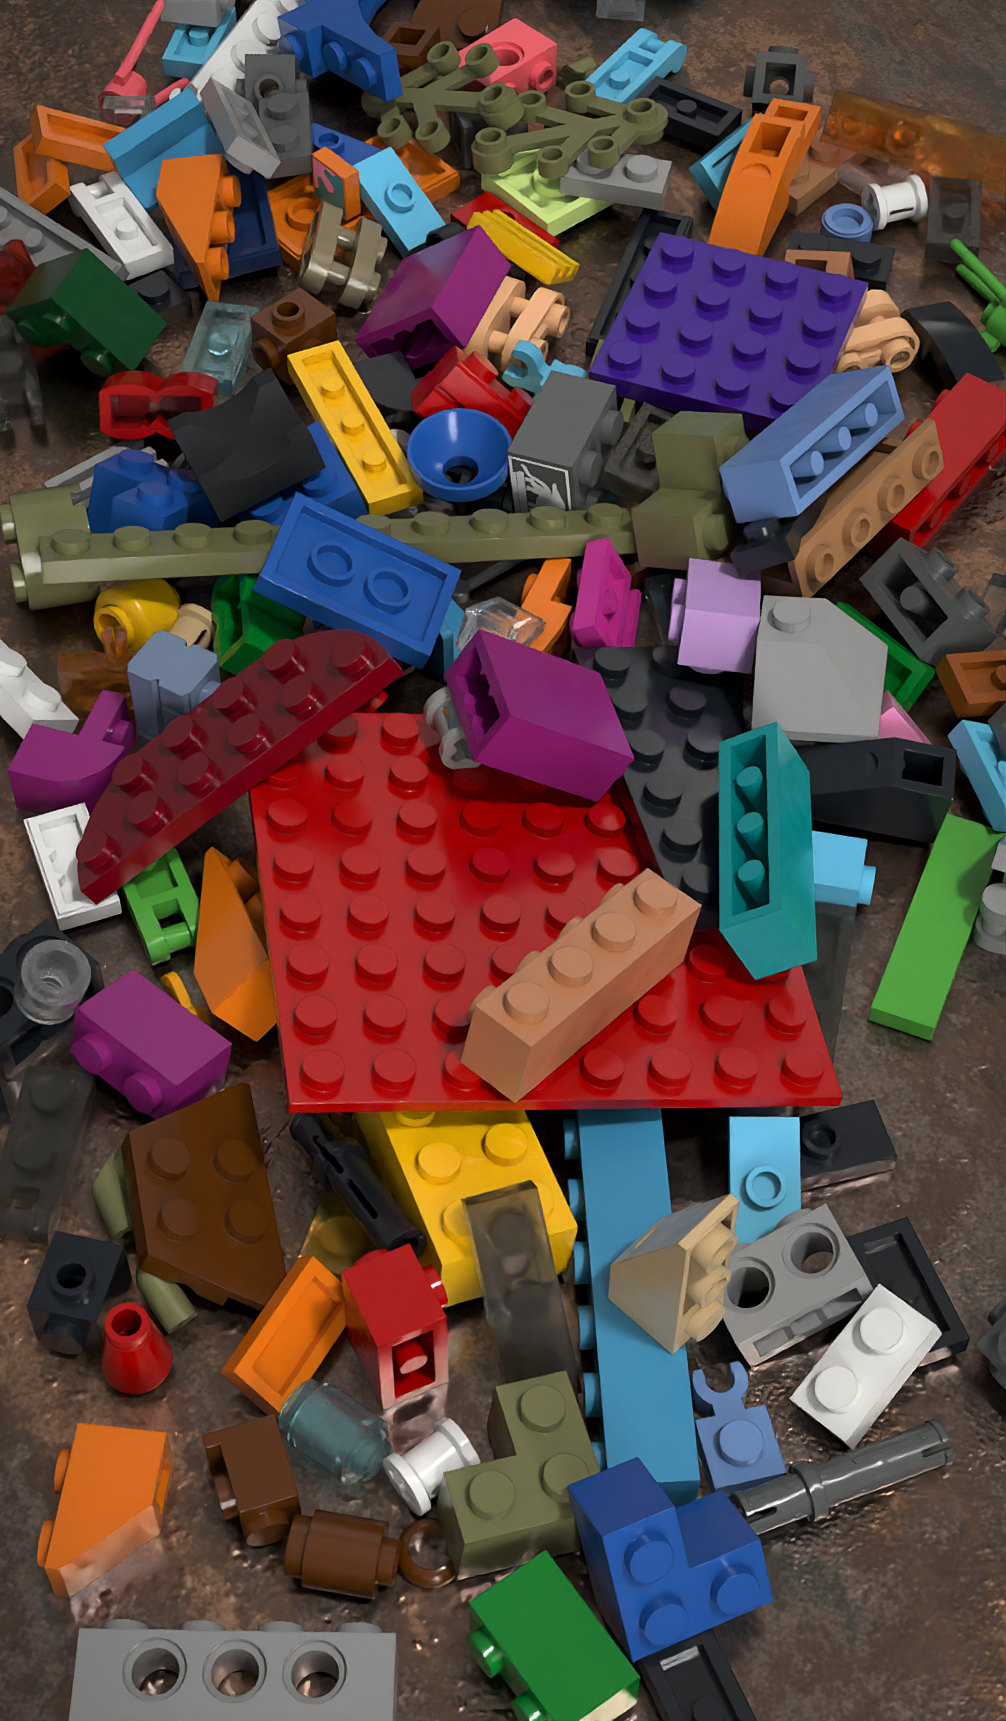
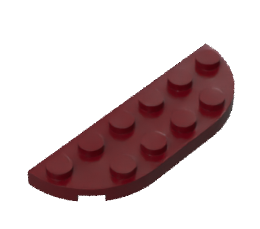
M350 630L319 631L293 640L281 639L273 643L262 657L235 677L222 682L214 693L188 713L172 720L163 732L153 738L137 753L129 754L119 761L113 770L112 781L93 809L83 837L76 848L80 891L98 905L403 675L404 671L377 641L365 634Z

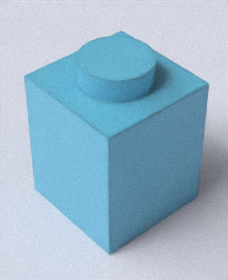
M812 831L816 922L852 928L857 903L870 905L876 867L864 865L867 839Z

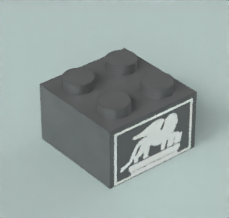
M551 370L507 450L514 513H531L533 508L539 506H554L564 511L588 510L589 506L593 504L605 503L606 488L610 484H619L626 466V453L620 451L619 439L623 428L624 415L623 412L617 411L615 385Z

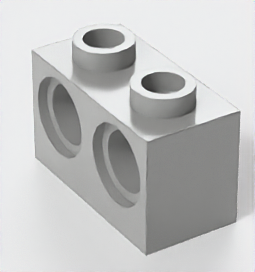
M826 1203L814 1210L806 1208L792 1212L780 1220L775 1227V1231L751 1244L743 1242L735 1245L730 1255L728 1267L732 1276L725 1288L723 1305L726 1307L723 1320L736 1346L752 1368L860 1309L874 1290ZM817 1252L833 1254L831 1263L824 1270L813 1274L801 1271L803 1263L812 1254ZM754 1286L769 1287L765 1300L759 1305L752 1308L738 1307L741 1296L749 1288Z

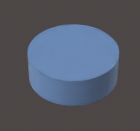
M849 203L837 204L828 208L823 213L820 234L856 242H870L874 223L873 217L861 206Z

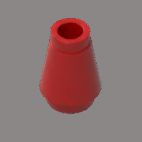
M132 1302L116 1305L108 1312L104 1322L105 1328L100 1358L102 1375L107 1383L118 1391L134 1395L150 1392L160 1385L171 1369L173 1361L171 1346L142 1306Z

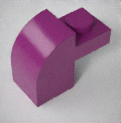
M102 690L79 735L32 723L7 769L17 809L42 815L85 802L89 816L91 815L101 795L112 781L114 768L121 759L131 753L134 746L136 725L134 722H130L126 695Z

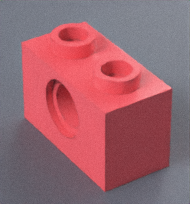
M517 18L510 20L458 52L461 56V63L458 67L460 68L466 64L465 56L472 47L480 43H489L498 56L500 63L491 75L477 78L456 91L479 92L493 83L501 82L506 86L512 87L517 95L530 90L544 93L556 85L557 43Z

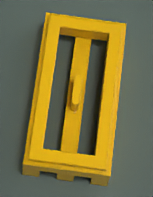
M493 210L492 213L484 211L483 214L474 212L466 228L468 230L480 225L505 258L547 286L572 281L580 267L579 263L500 210Z

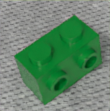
M544 1550L469 1602V1630L471 1633L465 1637L468 1648L487 1676L492 1678L500 1672L517 1696L511 1701V1706L519 1721H613L637 1703L640 1675L547 1550Z

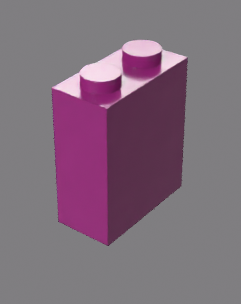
M480 225L408 256L401 261L354 341L369 358L401 350L411 371L441 359L452 346L456 345L463 350L478 327L507 275L511 264Z
M479 629L444 673L474 762L598 802L635 759L599 672Z

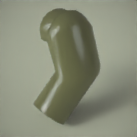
M119 1147L118 1150L109 1156L92 1186V1196L112 1242L127 1246L135 1242L121 1147Z
M137 1256L136 1285L166 1332L170 1334L192 1320L198 1312L177 1282L170 1283L140 1270Z

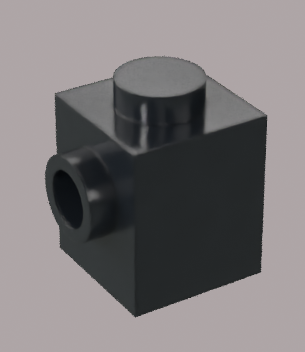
M55 1231L27 1304V1310L38 1340H41L49 1348L65 1354H79L82 1350L101 1353L106 1315L113 1307L124 1303L132 1280L124 1245Z

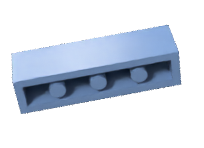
M889 365L830 374L719 467L723 491L726 498L730 501L737 523L752 522L776 516L777 518L798 516L905 419Z

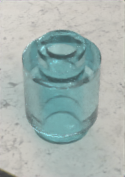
M314 1379L305 1381L290 1395L279 1416L278 1426L288 1434V1444L343 1485H351L360 1478L364 1481L373 1478L383 1467V1459L389 1456L391 1451V1443L387 1441L389 1435L388 1422L333 1383L322 1385Z

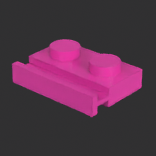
M608 537L586 543L583 567L577 573L579 591L576 609L570 616L569 624L573 641L580 648L635 646L642 593L639 588L630 590L632 576Z

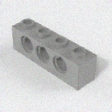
M130 1619L108 1620L102 1624L101 1629L79 1628L69 1721H396L399 1665L396 1633H382L380 1627L362 1622L339 1625L336 1628V1632H304L302 1626L285 1621L263 1623L258 1626L257 1631L226 1630L224 1625L208 1620L184 1622L180 1625L179 1630L149 1629L146 1624ZM166 1669L174 1671L179 1675L175 1685L163 1694L147 1695L139 1691L143 1680L154 1671ZM249 1671L258 1677L255 1686L244 1695L232 1697L218 1691L221 1681L232 1672ZM313 1672H326L338 1680L333 1690L322 1697H307L296 1690L299 1682Z

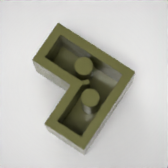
M680 411L652 432L660 489L631 511L639 565L643 567L688 570L689 558L714 561L741 538L744 533L743 529L750 524V522H736L730 501L724 494L722 477L719 471L720 466L749 443V439L745 436L742 414Z
M566 1370L495 1386L486 1428L497 1460L443 1472L436 1513L443 1527L442 1534L449 1557L452 1558L456 1581L525 1564L544 1550H547L550 1556L554 1557L583 1549L567 1486L601 1471Z

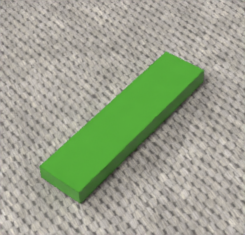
M947 813L873 1000L868 1020L932 1041L978 916L982 894L985 888L989 886L994 869L991 866L998 844L1006 832L995 831L992 827Z

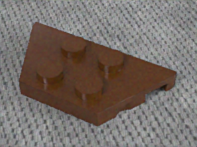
M239 1083L129 1131L120 1147L139 1269L170 1283H183L192 1288L197 1295L221 1306L230 1297L262 1311L286 1277V1269L250 1084Z

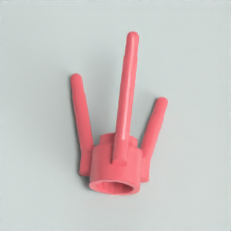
M163 0L155 2L118 71L98 96L101 110L107 117L117 123H129L135 115L141 119L153 112L154 109L168 101L170 93L174 89L180 88L182 91L191 81L188 78H181L148 99L146 81L141 75L132 71L165 7Z

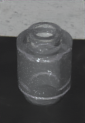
M47 940L31 948L23 960L14 985V998L20 1011L30 1020L46 1025L58 1024L69 1019L76 1012V1008L80 1006L90 983L91 968L87 957L78 947L63 940Z

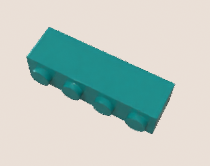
M777 721L719 742V930L755 980L817 960L810 772Z

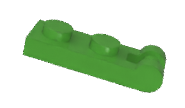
M174 846L120 887L151 966L171 960L170 953L190 946L196 951L200 902ZM177 913L180 914L183 922L161 929L158 922L159 919Z

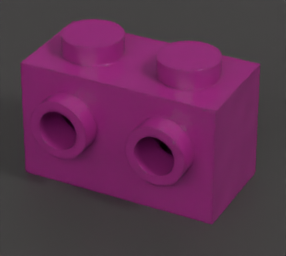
M131 969L76 1008L70 1054L77 1059L86 1071L100 1076L123 1094L137 1111L148 1114L156 1120L212 1096L223 1089L232 1043L136 970Z

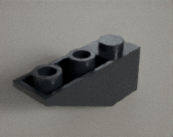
M897 737L795 748L810 772L812 820L934 844L954 799L956 749Z

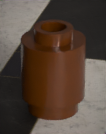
M319 1509L315 1510L313 1516L296 1514L288 1537L284 1574L288 1577L301 1579V1584L304 1588L375 1600L380 1585L391 1587L394 1585L399 1563L401 1540L388 1538V1521Z

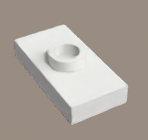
M85 802L24 819L26 833L60 931L122 914L117 891L113 892L98 905L80 891L76 848L83 837L85 827L90 818Z

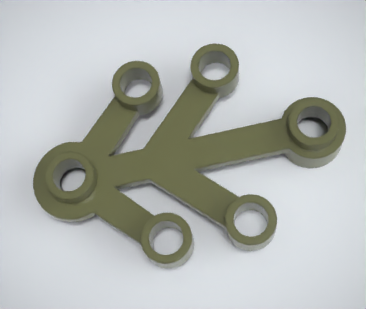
M442 41L429 50L427 63L400 77L403 95L385 102L365 91L361 100V106L366 114L370 117H375L378 122H381L377 130L378 135L387 148L391 146L393 150L402 148L410 141L412 130L401 115L407 108L414 109L419 122L415 136L426 153H436L442 150L451 138L449 131L439 118L437 110L480 113L488 128L496 127L502 130L513 127L524 114V106L516 91L504 83H493L482 92L456 91L477 78L491 75L498 68L499 58L489 43H480L472 47L465 56L466 64L458 68L461 63V56L451 41ZM437 76H444L424 88H418Z
M575 81L566 86V108L570 112L547 106L546 96L540 91H525L518 95L524 106V114L520 121L524 123H540L551 128L506 136L505 131L500 128L490 127L482 129L476 134L475 140L471 145L473 166L476 171L482 174H500L512 167L514 164V153L541 148L536 154L538 174L546 179H557L565 176L569 171V165L588 148L589 164L597 169H608L618 164L619 156L631 144L647 145L658 141L663 136V129L668 124V112L664 106L649 98H637L628 104H623L596 96L595 85L588 81ZM589 112L602 118L592 119L574 113Z

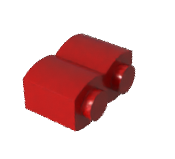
M144 371L116 373L107 378L99 391L100 431L108 436L126 440L145 438L156 432L175 440L166 421L183 412H197L219 405L218 380L210 375L199 372H180L167 376L164 379Z

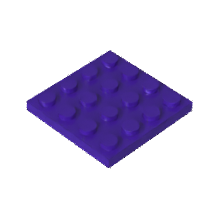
M660 232L589 370V379L615 385L616 396L678 412L742 414L744 429L761 433L827 376L835 374L865 304L869 282L848 278L841 274H832L794 265L787 261L765 258L733 248L703 243L684 236H674Z

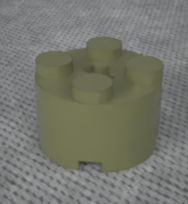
M79 483L8 494L9 503L0 505V522L5 545L16 543L20 563L10 564L9 568L16 603L28 601L30 611L97 600L100 594V586L88 588L87 582L43 584L39 537L52 536L55 532L64 529H79L91 534L85 504L73 506L71 500L81 496L82 490Z

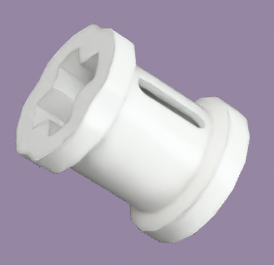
M916 174L907 176L902 183L883 187L872 183L865 185L862 190V207L872 215L874 221L872 231L884 229L888 222L909 218L912 222H917L927 215L928 199L925 186L921 178Z
M443 1417L434 1424L435 1433L402 1456L393 1452L383 1459V1466L392 1485L406 1505L418 1516L431 1509L430 1500L439 1494L443 1472L481 1463L467 1436L450 1418Z

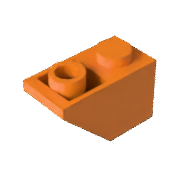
M87 1423L77 1424L72 1449L63 1448L60 1451L56 1464L54 1490L56 1495H61L55 1521L46 1520L44 1522L38 1542L37 1563L39 1567L45 1568L55 1596L71 1598L160 1534L174 1468V1459L167 1432Z

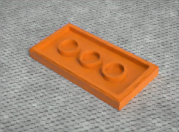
M379 135L364 142L382 150L387 148ZM411 137L410 141L402 148L394 150L431 204L461 188L460 173L434 153H426L414 137ZM308 173L301 174L268 191L282 260L296 272L299 271L309 226L321 202L314 196L313 175ZM361 199V213L348 221L342 218L341 226L353 230L360 217L378 222ZM336 247L334 255L343 251V249Z

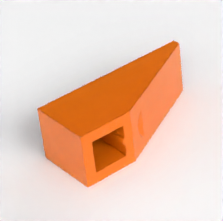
M223 154L163 159L156 197L168 231L210 304L218 303L222 280H227L229 277L227 247L228 243H233L235 240L233 211L234 207H239L241 204L239 179L235 174L230 175Z
M211 847L205 853L193 974L211 1012L255 1042H258L277 1023L258 871L244 858L237 857L232 861L214 847Z

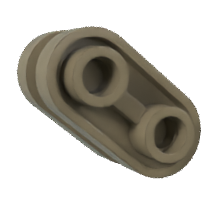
M322 200L316 209L306 235L296 286L317 295L324 282L328 281L338 286L336 303L357 310L362 302L370 304L375 297L381 280V274L375 272L374 269L379 266L383 258L388 239L381 236V224L364 217L359 218L353 230L341 226L343 209ZM336 247L345 250L342 264L333 261Z

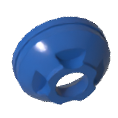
M448 409L432 414L421 421L413 430L407 445L408 465L416 484L433 497L450 502L474 501L488 496L505 482L509 474L507 450L512 440L507 429L496 418L487 413L474 409ZM455 466H468L477 472V476L472 481L462 484L453 483L444 475L450 468Z

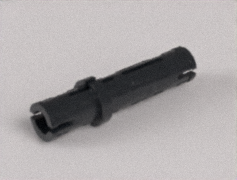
M329 1112L297 1113L289 1127L290 1135L312 1160L313 1175L323 1188L337 1193L354 1219L361 1225L379 1250L386 1249L392 1251L410 1243L417 1259H419L427 1245L426 1236L412 1223L389 1190L367 1165L368 1154L356 1139L345 1137L332 1120Z

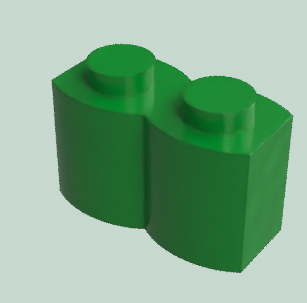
M260 573L222 575L214 584L212 591L211 613L214 622L217 624L213 651L218 655L219 667L235 675L262 657L267 649L278 640H293L305 635L302 631L306 621L305 615L252 591Z

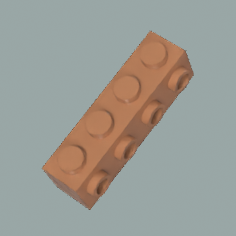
M649 868L625 886L621 883L614 885L606 893L597 909L584 919L580 916L574 917L566 924L553 944L542 952L538 950L531 951L519 963L514 974L497 988L489 985L477 995L467 1012V1020L471 1023L461 1063L511 1101L517 1103L683 962L702 905Z

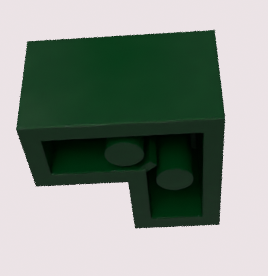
M88 248L39 264L4 312L17 324V332L29 343L44 349L69 343L81 354L80 359L90 371L107 378L119 372L134 371L167 324L158 313Z

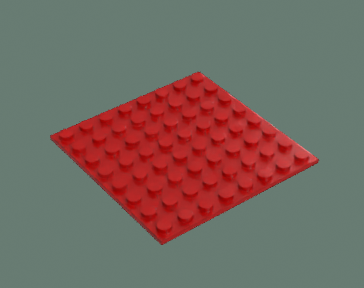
M352 712L248 791L288 1113L840 1106L843 1095L802 967H794L755 980L719 929L693 930L682 963L517 1103L511 1101L461 1063L471 1023L467 1020V1012L477 995L487 986L493 985L497 988L514 974L519 963L531 951L538 950L542 952L553 944L566 924L574 917L580 916L584 919L597 909L606 893L614 885L621 883L625 886L647 869L614 783L602 798L595 802L483 764L477 767L453 770L442 762L438 753L441 742L437 731L429 727L424 714Z

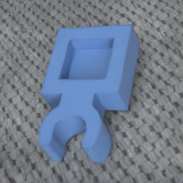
M739 1361L730 1363L728 1380L731 1389L727 1392L718 1393L711 1390L706 1384L702 1369L693 1371L691 1383L693 1403L703 1414L710 1416L694 1421L696 1445L710 1492L712 1494L722 1490L727 1497H730L732 1492L743 1491L787 1474L766 1405L748 1409L744 1407L748 1377Z

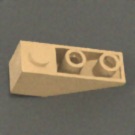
M731 1193L661 1217L610 1266L608 1299L672 1355L691 1337L697 1342L706 1338L716 1328L725 1314L726 1307L723 1305L724 1292L732 1276V1273L728 1270L730 1255L738 1240V1236L734 1234L739 1200Z

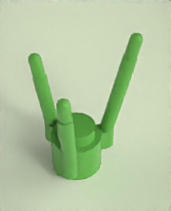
M952 239L950 247L973 271L971 272L965 265L959 264L956 267L957 274L989 302L980 320L981 324L985 326V330L978 331L992 353L1000 345L1006 348V288L960 240Z

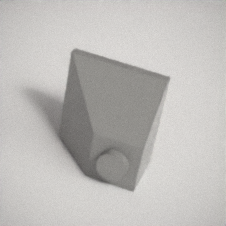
M764 595L757 637L751 730L777 721L789 740L847 743L878 739L888 645L825 598Z

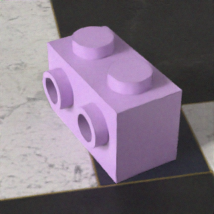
M689 558L686 579H674L670 607L671 616L668 640L679 641L677 664L690 666L693 670L704 674H718L724 670L751 674L760 623L761 570L739 576L732 563Z

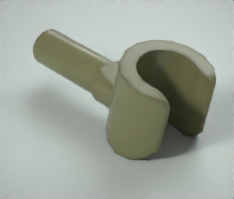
M590 56L583 57L569 64L559 61L556 63L557 75L562 77L565 87L575 81H585L589 77L587 71L596 68V63Z

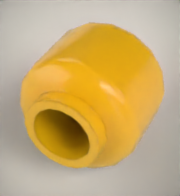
M163 578L120 580L108 586L97 597L93 618L97 636L110 650L133 658L155 632L161 630L168 632L177 620V610L181 605L180 596L176 589Z

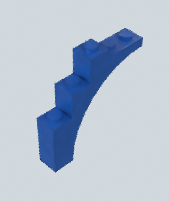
M300 0L299 7L277 17L281 36L278 41L280 53L295 54L300 62V71L315 78L327 71H331L385 102L403 95L396 48L377 36L369 27L376 11L386 0Z

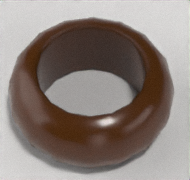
M422 1518L411 1523L399 1537L401 1549L398 1567L402 1575L412 1584L423 1588H439L450 1583L455 1578L452 1558L442 1567L425 1569L414 1563L409 1555L411 1545L422 1536L436 1535L444 1539L442 1534L443 1527L438 1518Z

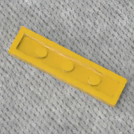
M339 340L287 355L288 372L314 420L320 422L356 485L368 514L384 516L423 504V490L413 479L408 460Z

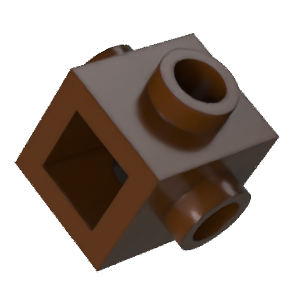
M300 287L250 317L252 334L251 352L255 361L263 370L271 368L273 373L289 386L294 381L288 372L287 355L337 341L336 313Z

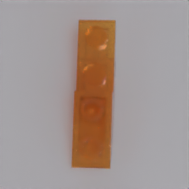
M836 89L820 138L821 142L916 172L918 169L1006 196V137L987 132L985 127L931 111Z

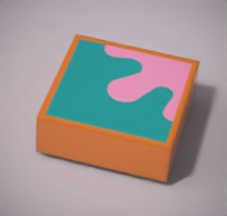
M327 147L312 153L314 196L320 201L323 200L342 208V218L346 221L361 213L359 171Z

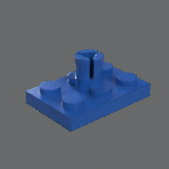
M296 492L252 591L312 618L316 630L327 625L324 631L350 630L365 634L377 641L391 656L422 670L431 656L462 570Z

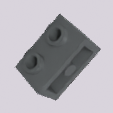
M900 537L859 578L918 658L936 667L945 654L984 651L999 636L985 618L990 612L987 604L973 590L966 586L962 588L953 577L958 572V568L946 554L936 547L926 551Z

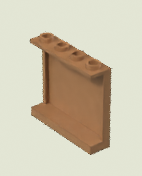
M927 418L904 441L884 437L827 489V503L813 528L801 538L800 551L795 560L761 570V591L777 596L811 598L944 469L943 454L940 448L935 420ZM744 429L745 436L749 439V442L760 434V432ZM660 483L630 509V512L659 490ZM740 539L714 561L734 564L730 554Z

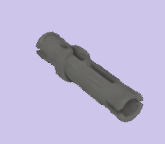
M933 1418L919 1426L813 1465L805 1460L789 1465L788 1474L743 1491L732 1492L730 1494V1501L736 1509H742V1517L753 1531L759 1535L804 1517L808 1521L811 1520V1522L821 1520L828 1516L829 1508L934 1468L948 1466L953 1462V1451L950 1447L939 1449V1444L950 1440L940 1422Z

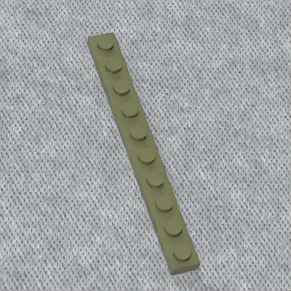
M597 503L589 506L588 510L564 511L554 506H539L533 508L531 513L507 514L498 509H480L470 516L449 517L441 512L428 511L419 513L414 518L389 519L386 516L377 514L362 515L356 518L357 521L445 563L584 556L587 542L607 537L618 554L637 553L630 513L627 508H621L610 503ZM247 520L238 523L236 527L210 528L201 523H186L176 527L175 530L149 531L147 528L140 526H125L118 528L114 533L88 534L79 529H64L55 532L52 536L39 537L43 584L260 573L281 525H271L260 520Z

